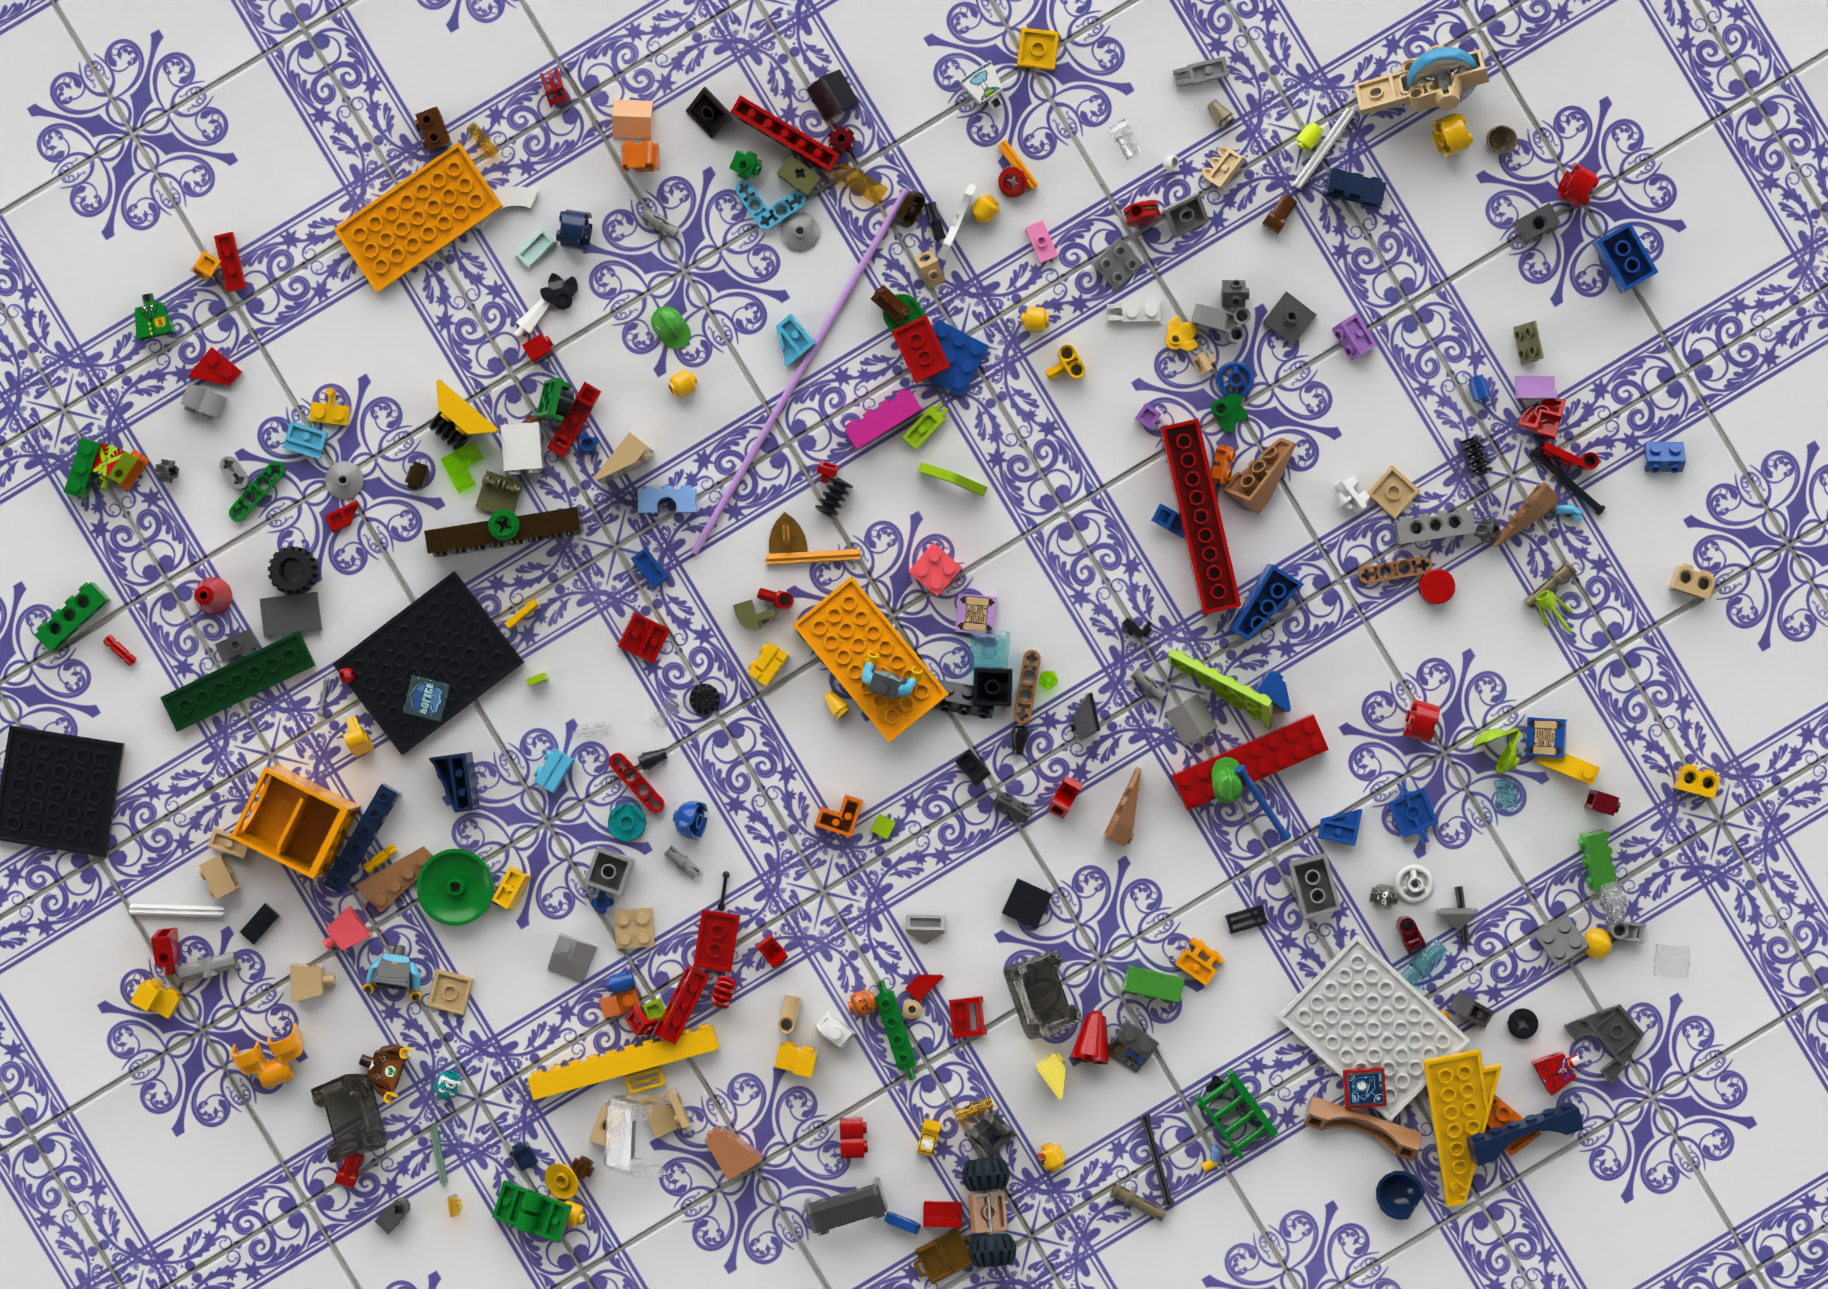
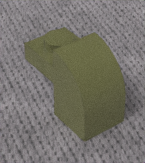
M752 600L733 605L738 621L748 629L759 630L761 629L759 621H763V624L774 621L773 617L777 616L775 608L756 614Z

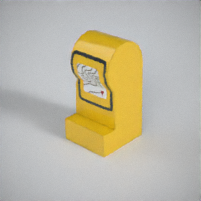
M924 1118L917 1154L932 1157L941 1122Z

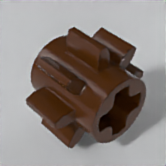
M582 1155L579 1159L575 1157L570 1166L573 1168L576 1177L583 1180L586 1176L590 1178L595 1169L592 1167L594 1162Z

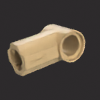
M785 995L778 1022V1028L782 1033L789 1034L795 1029L801 998ZM788 1019L792 1022L790 1030L783 1029V1020Z

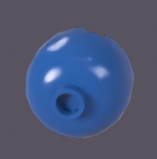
M688 801L683 803L674 812L673 822H675L676 830L680 835L692 840H698L696 837L703 835L707 824V817L704 818V811L708 812L706 804L698 801Z

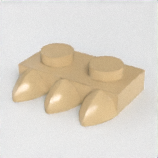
M1228 147L1217 148L1222 158H1210V164L1213 168H1202V174L1208 182L1221 190L1225 188L1245 161L1242 155Z

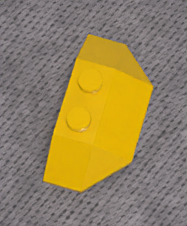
M440 379L436 381L438 409L442 412L440 416L447 422L452 420L457 425L455 429L461 434L481 435L498 433L500 431Z

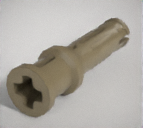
M1564 560V564L1556 571H1552L1551 576L1524 599L1531 609L1536 606V597L1541 592L1554 590L1558 585L1565 584L1564 581L1572 574L1577 573L1567 560Z
M1118 1181L1110 1192L1111 1198L1115 1197L1123 1201L1126 1206L1132 1205L1161 1222L1167 1213L1166 1210L1136 1195L1133 1189L1129 1190L1121 1186Z

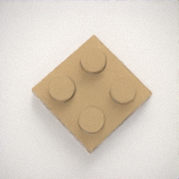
M653 908L614 910L616 949L655 946Z

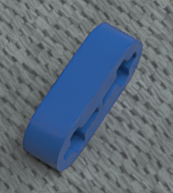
M887 1211L884 1218L886 1223L913 1234H918L921 1224L890 1211Z

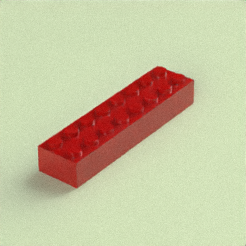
M1310 714L1171 774V777L1183 805L1188 811L1216 799L1213 792L1212 768L1215 762L1221 758L1230 757L1237 760L1240 765H1245L1246 772L1252 781L1255 782L1329 749L1314 714Z

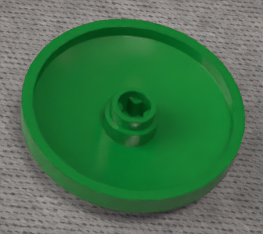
M447 849L435 854L423 865L417 879V896L423 910L435 921L449 926L465 925L478 919L488 909L494 895V879L490 868L481 857L464 849Z

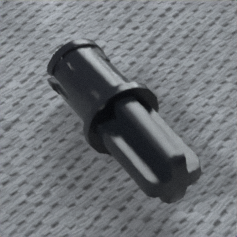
M936 202L925 204L924 207L929 220L927 223L931 226L934 240L944 239L945 234L941 224L942 218L939 217Z

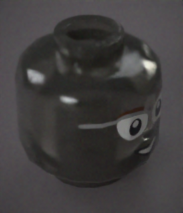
M1377 884L1376 887H1372L1370 902H1372L1374 908L1391 910L1393 905L1398 904L1399 894L1396 893L1394 886Z

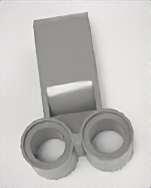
M1196 304L1191 323L1224 332L1229 343L1237 344L1246 337V332L1241 326L1250 320L1251 313L1245 307L1237 308L1231 313L1206 305ZM1238 311L1245 314L1244 321L1237 319L1236 314ZM1233 330L1240 332L1238 340L1232 338L1231 333Z

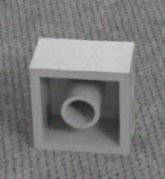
M597 846L584 884L621 896L635 858Z

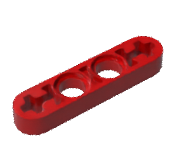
M622 753L611 755L609 765L649 811L652 813L661 812L664 809L665 802L625 755ZM615 756L617 758L622 757L623 760H621V763L624 766H626V764L630 766L624 769L622 774L619 772V770L622 769L620 765L615 766L613 764L615 762V760L613 759ZM628 770L634 771L636 773L635 780L628 781L625 778V773ZM643 784L649 789L648 794L644 796L638 793V787ZM653 792L655 794L652 797L654 801L659 800L661 802L659 804L660 809H653L651 807L653 803L650 799L647 802L644 799Z

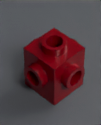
M839 126L837 129L834 127L828 134L829 148L842 155L846 152L849 153L855 146L854 132L847 126L845 128ZM844 136L845 140L843 142H839L838 137Z

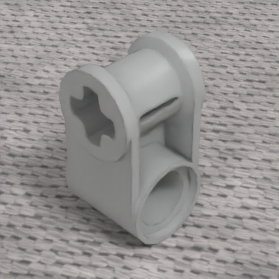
M1612 921L1608 924L1607 932L1611 937L1644 943L1643 933L1647 924ZM1617 925H1620L1622 928L1621 933L1616 935L1614 929Z

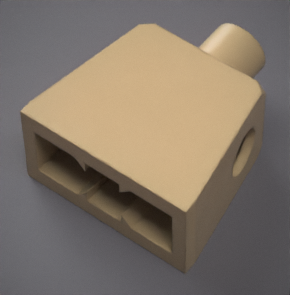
M292 964L289 966L292 1002L323 995L326 993L325 986L336 984L335 974H324L323 966Z

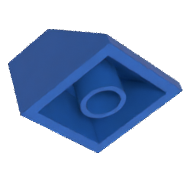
M1276 671L1265 672L1254 688V691L1259 694H1266L1271 698L1275 706L1289 713L1291 706L1286 682L1282 680L1283 676Z

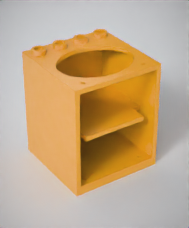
M280 765L265 767L230 838L312 879H316L328 873L361 805ZM257 793H258V795H260V797H259L258 801L255 802L254 799H255V797H256V795H257ZM248 811L251 812L248 819H245Z

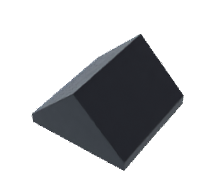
M840 69L822 76L807 88L826 122L859 103Z
M706 87L700 91L686 109L691 118L711 138L715 137L733 119L732 114Z

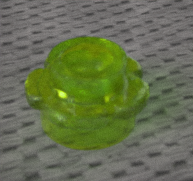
M1043 671L1041 673V678H1039L1041 686H1044L1045 689H1052L1053 686L1057 685L1058 679L1055 672Z

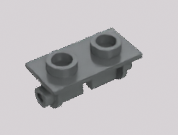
M1000 790L992 803L994 809L1005 815L1008 810H1011L1012 812L1009 817L1020 824L1021 822L1026 823L1033 810L1025 802H1019L1009 793L1001 792Z

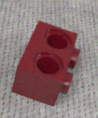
M1590 789L1584 807L1614 816L1615 813H1618L1621 803L1618 802L1619 797Z

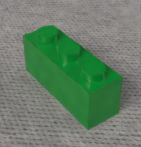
M81 438L64 493L83 499L88 498L96 474L92 471V467L101 443Z

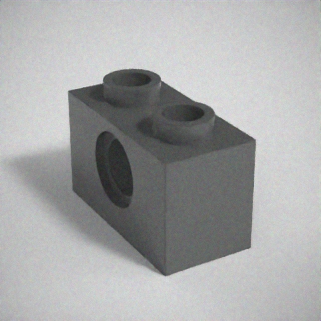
M1548 203L1513 222V225L1523 243L1529 241L1531 244L1540 239V234L1546 232L1548 235L1557 230L1556 226L1561 222L1551 204ZM1534 220H1539L1542 223L1541 229H1536L1533 226Z

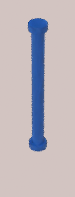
M1239 765L1235 769V773L1240 775L1279 833L1281 841H1287L1291 837L1290 832L1285 830L1246 772L1245 765Z

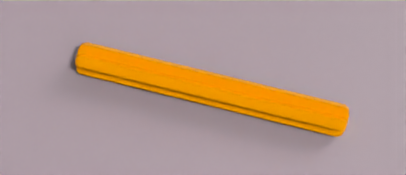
M860 549L766 554L765 558L766 565L860 560L861 555Z

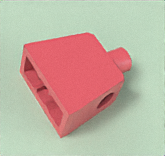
M349 906L326 928L330 936L322 942L328 950L336 945L341 950H344L369 938L372 934L352 906Z

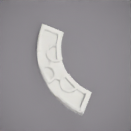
M973 184L968 185L956 217L938 255L940 259H946L976 189V186Z
M514 186L501 188L493 192L503 205L499 209L501 210L506 207L516 206L532 209L539 191L532 188ZM490 215L474 227L482 230L483 226L492 215Z

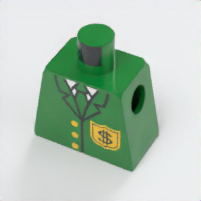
M153 293L142 295L144 306L135 308L136 338L142 341L176 333L166 305L162 302L155 303Z

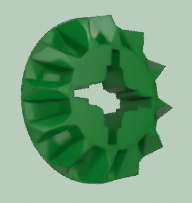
M498 510L489 519V531L496 539L509 540L514 538L519 531V520L510 510ZM508 517L507 524L512 528H505L501 532V526L496 522H504Z

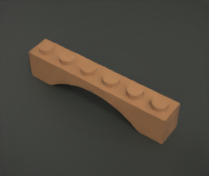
M1312 1096L1307 1105L1303 1124L1320 1131L1331 1128H1348L1361 1131L1380 1141L1395 1156L1410 1161L1414 1160L1419 1151L1422 1134L1413 1129L1357 1110L1345 1108L1339 1104Z

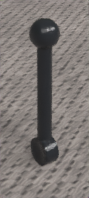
M728 871L722 874L724 879L721 900L717 907L719 911L725 909L724 899L727 878L730 877Z

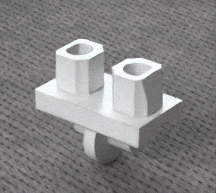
M1355 477L1344 479L1335 488L1338 490L1339 494L1337 496L1341 500L1337 504L1340 508L1345 505L1348 510L1352 508L1355 513H1358L1367 506L1366 503L1370 500V496L1365 491L1358 495L1354 488L1359 485V482Z

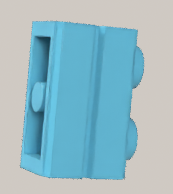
M557 748L547 752L544 760H546L544 766H539L534 773L536 777L534 781L552 793L557 791L575 759Z

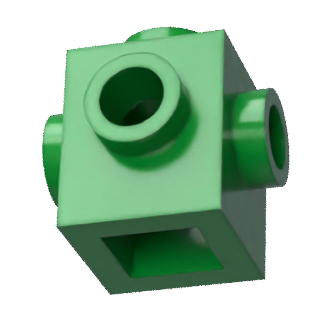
M736 151L729 169L738 172V177L748 180V178H755L760 174L762 160L758 159V155L751 151H747V153Z

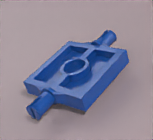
M1404 781L1397 784L1401 795L1387 803L1402 838L1418 834L1422 844L1429 842L1425 831L1430 826L1437 824L1438 820L1424 788L1408 791Z

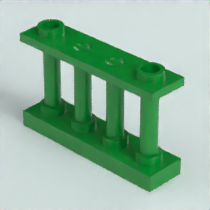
M1231 1068L1225 1072L1228 1076L1226 1082L1202 1099L1196 1093L1195 1097L1197 1100L1195 1104L1200 1111L1205 1110L1230 1144L1228 1149L1234 1157L1238 1155L1242 1160L1244 1157L1240 1150L1264 1133L1265 1135L1269 1133L1273 1137L1278 1132ZM1236 1087L1240 1092L1237 1094V1097L1212 1114L1207 1104L1229 1088L1233 1089ZM1247 1102L1250 1106L1249 1112L1223 1129L1217 1120L1241 1103ZM1258 1117L1261 1121L1259 1128L1237 1144H1234L1229 1135L1252 1118L1256 1119Z

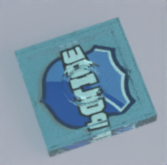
M412 675L403 712L441 722L450 684Z

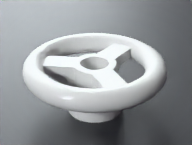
M1420 865L1405 866L1398 872L1395 879L1396 892L1403 900L1411 903L1425 900L1433 888L1431 874ZM1410 871L1411 878L1408 880L1407 885L1401 888L1403 875ZM1416 871L1425 875L1427 887L1423 885L1422 879L1417 877ZM1416 880L1418 883L1416 887H1412L1411 885L1412 881ZM1409 890L1424 892L1418 897H1410L1405 894Z

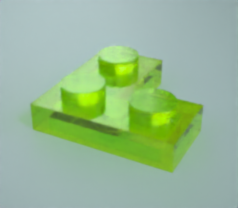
M475 441L441 458L458 493L476 485L467 467L481 461L484 457Z

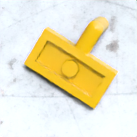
M327 388L325 391L328 395L327 404L311 402L309 421L349 425L351 407L335 405L336 391L334 389Z

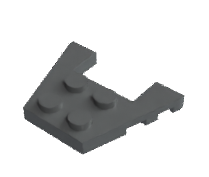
M1620 1004L1563 1026L1574 1040L1591 1028L1615 1058L1599 1070L1611 1085L1616 1081V1077L1623 1070L1626 1061L1633 1054L1645 1035Z

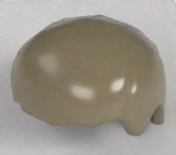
M1498 125L1488 131L1486 144L1496 154L1509 153L1517 145V135L1509 126Z

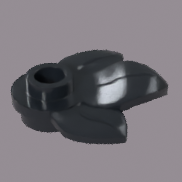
M552 273L548 280V287L540 289L541 296L546 302L553 303L560 310L568 309L572 304V297L577 292V281L572 276L564 282L560 276ZM559 298H565L566 303L561 304Z

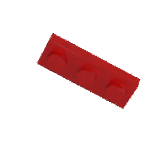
M234 232L214 236L219 260L221 261L220 265L226 291L229 293L246 289L247 286Z

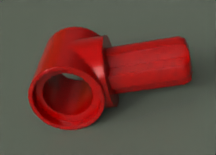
M760 588L757 594L758 599L774 603V607L786 610L790 609L794 604L793 596L781 590L774 592ZM784 595L789 596L791 599L788 606L780 604V598Z

